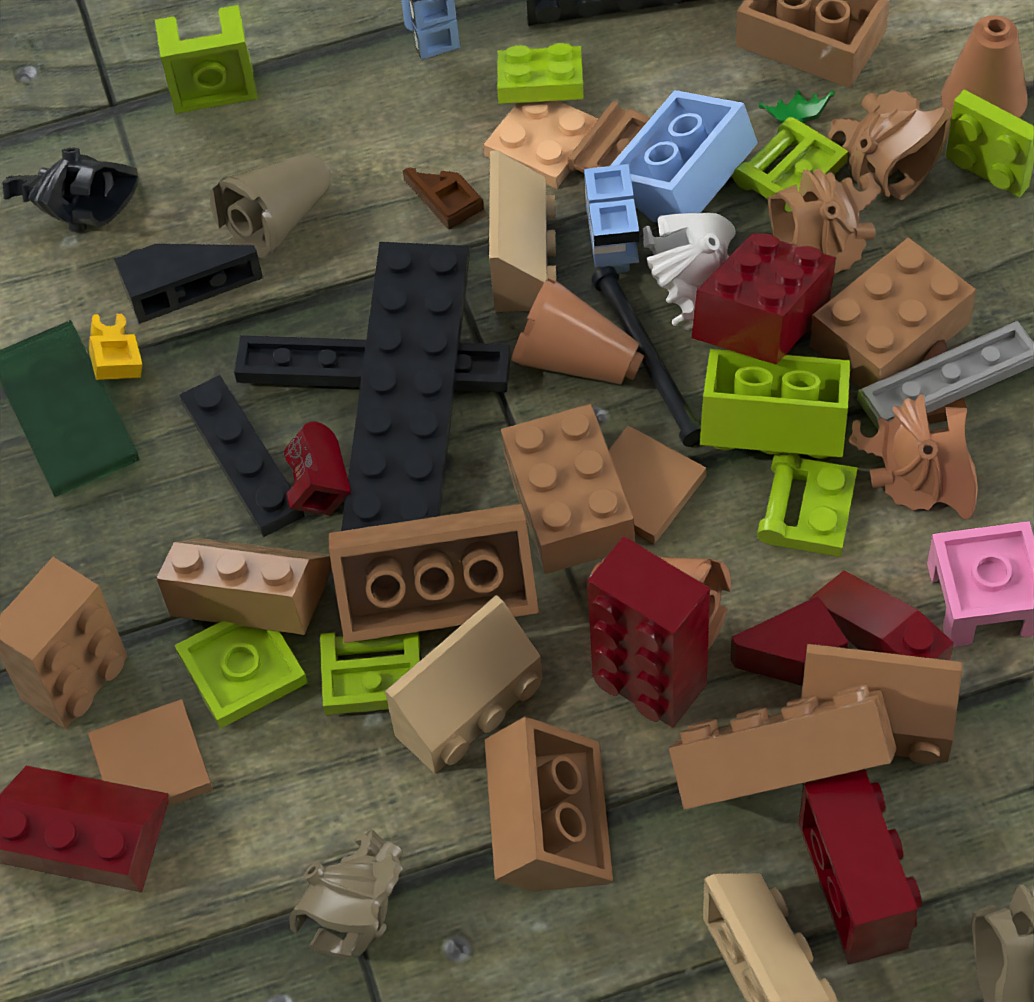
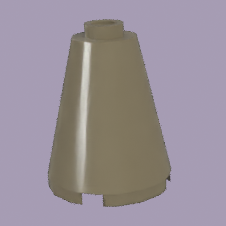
M304 153L223 178L210 191V207L214 220L219 228L224 225L227 226L233 235L228 240L231 245H254L258 258L262 259L275 251L328 191L331 185L330 169L320 157H316L311 153Z

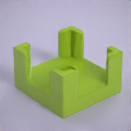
M239 5L222 7L218 10L222 33L180 41L175 17L155 19L160 58L175 114L258 99Z

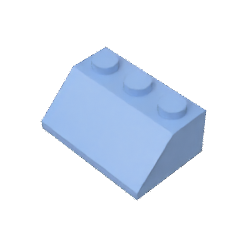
M674 90L610 166L629 164L635 207L652 222L658 223L657 218L664 215L701 213L758 142L744 103Z

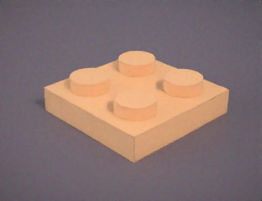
M560 101L516 103L483 144L484 156L490 158V151L499 150L544 176L546 184L557 189L571 172V170H568L567 158L597 122L598 118Z

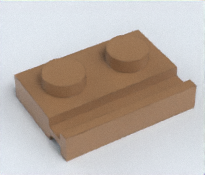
M612 101L567 158L568 170L574 172L577 169L584 172V169L610 166L649 121L650 117L630 108L628 111L619 108V103Z

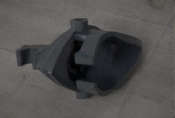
M69 147L62 150V159L57 161L51 168H41L38 175L6 177V180L2 181L3 197L7 200L15 196H22L23 202L31 201L49 216L68 223L70 231L81 232L87 229V225L101 227L108 224L126 207L137 188L138 171L135 167L120 163L97 161L88 155L80 154L79 148Z

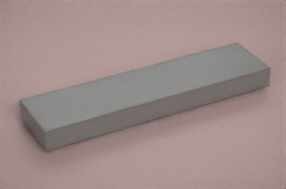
M1015 321L858 390L857 400L879 430L878 419L882 417L887 421L893 420L895 413L892 408L894 406L901 407L907 398L916 400L919 395L924 394L926 411L929 413L1033 367L1034 342L1020 323Z

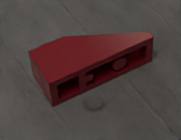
M845 570L809 598L810 600L819 596L844 636L858 650L949 661L951 659L954 642L918 609Z

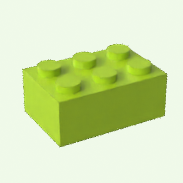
M710 349L703 393L700 445L713 446L719 450L739 448L760 450L766 454L785 452L807 454L813 458L820 459L830 456L843 458L848 413L850 360L785 355L775 365L731 350Z

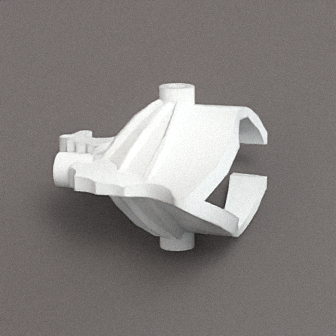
M684 213L660 216L657 218L660 237H653L650 226L643 228L644 247L649 248L654 254L647 258L648 266L652 270L651 274L656 278L657 284L660 287L668 290L667 303H676L682 309V314L674 318L672 324L674 326H682L687 331L693 328L697 289L729 257L727 253L728 245L736 232L734 225L729 220L716 213Z

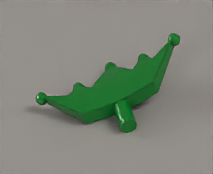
M796 90L795 96L788 105L783 104L782 100H778L776 107L766 106L761 102L759 103V108H764L780 124L789 117L804 123L818 119L830 98L835 96V92L831 90L829 95L820 100L817 94H813L812 99L808 102L800 95L801 92Z

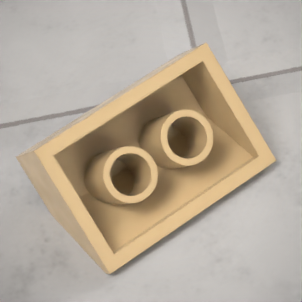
M499 150L490 151L489 261L495 312L530 311L544 282L548 278L557 281L556 265L548 266V257H556V231L548 230L547 223L556 221L555 195H547L546 178Z
M497 595L385 691L395 737L434 774L440 771L446 764L453 765L466 754L469 744L483 731L485 733L493 731L504 719L506 711L518 700L525 701L538 690L543 679L540 654L508 607Z
M761 873L713 874L704 878L703 919L746 1002H838L829 982L825 978L818 980L809 964L813 962V955L805 937L800 932L793 934L785 919L789 915L788 909L781 893L776 887L769 889Z

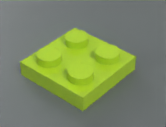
M557 43L548 48L530 49L527 46L518 45L509 47L506 50L497 51L498 104L584 99L581 46L572 47L566 43Z
M963 90L954 100L945 158L954 162L958 167L967 169L990 181L995 187L1006 190L1020 198L1030 185L1034 165V126Z
M221 621L174 645L179 659L220 729L308 684L306 674L280 631L238 626L235 623Z

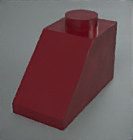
M819 596L732 636L730 660L735 668L803 686L807 644L848 649L849 642Z

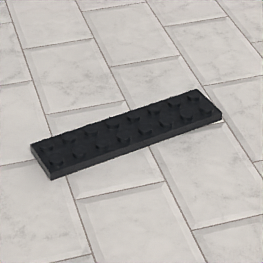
M379 242L348 475L351 493L345 498L341 531L438 517L441 515L470 260L469 246Z

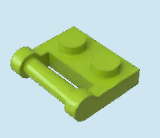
M789 117L778 127V133L750 161L742 162L735 169L732 178L740 188L744 190L752 189L765 198L796 184L799 191L803 170L808 169L813 173L816 169H821L824 174L831 172L835 175L847 163L848 150L799 120ZM790 145H797L769 174L763 172ZM786 203L785 210L792 212V209Z
M782 452L774 454L771 470L774 472L773 483L765 518L760 520L758 525L757 538L769 545L841 557L858 468L800 458L796 453ZM793 479L806 481L797 527L787 526L784 523Z
M336 632L321 633L322 695L325 715L389 709L385 691L421 661L419 632L344 643L343 636L337 637ZM404 650V655L338 661V656Z

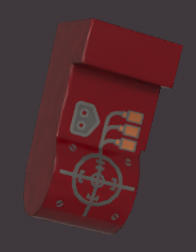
M317 421L305 423L284 450L285 459L294 471L295 481L293 487L287 492L289 507L294 510L331 516L345 500L346 496L351 493L336 435L326 425Z

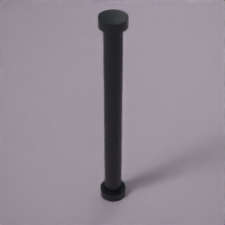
M613 266L600 268L593 274L591 281L597 290L604 293L624 331L640 343L637 352L644 355L642 363L681 430L679 433L681 442L686 447L699 444L701 422L696 421L618 283L619 274Z

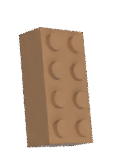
M521 504L329 533V553L344 643L462 625L496 595L505 603L514 617L539 613L527 524Z
M860 684L838 690L837 695L832 697L833 700L818 704L816 695L787 702V706L781 708L782 712L768 715L767 708L762 707L736 714L737 718L730 720L731 724L719 727L717 719L688 725L687 730L680 732L681 738L669 747L683 808L689 809L891 763L896 752V745L882 690L869 692L867 684Z

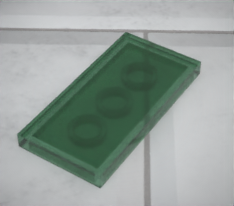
M71 320L0 349V383L54 498L140 461L138 453L102 381L95 379L92 361Z

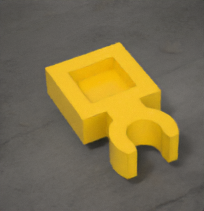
M99 314L92 316L89 353L96 380L141 378L142 360L135 334H125L126 319L123 314H116V321L113 326L102 324Z

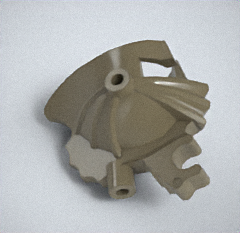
M372 829L365 834L358 835L354 839L360 846L353 855L344 857L341 863L324 867L320 862H315L304 874V878L309 882L308 889L290 915V929L294 933H298L309 916L320 926L348 933L343 940L324 928H319L309 946L314 951L330 956L356 958L366 950L371 941L380 938L386 930L384 920L388 909V896L398 882L399 874L403 868L400 866L399 861L403 852L395 844L385 842Z
M1019 885L1014 893L1009 909L1004 908L997 911L996 905H989L972 912L974 953L983 1002H1034V886L1028 889L1025 885Z

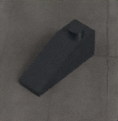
M153 244L142 249L133 250L126 255L114 259L122 286L139 324L263 279L258 254L254 245Z

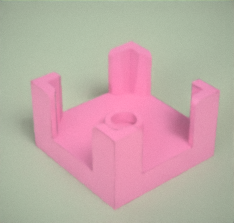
M1030 521L932 534L927 565L931 581L937 582L940 580L946 604L943 630L944 634L954 642L953 647L970 645L973 642L976 626L1023 620L1020 631L1021 637L1034 636V536Z

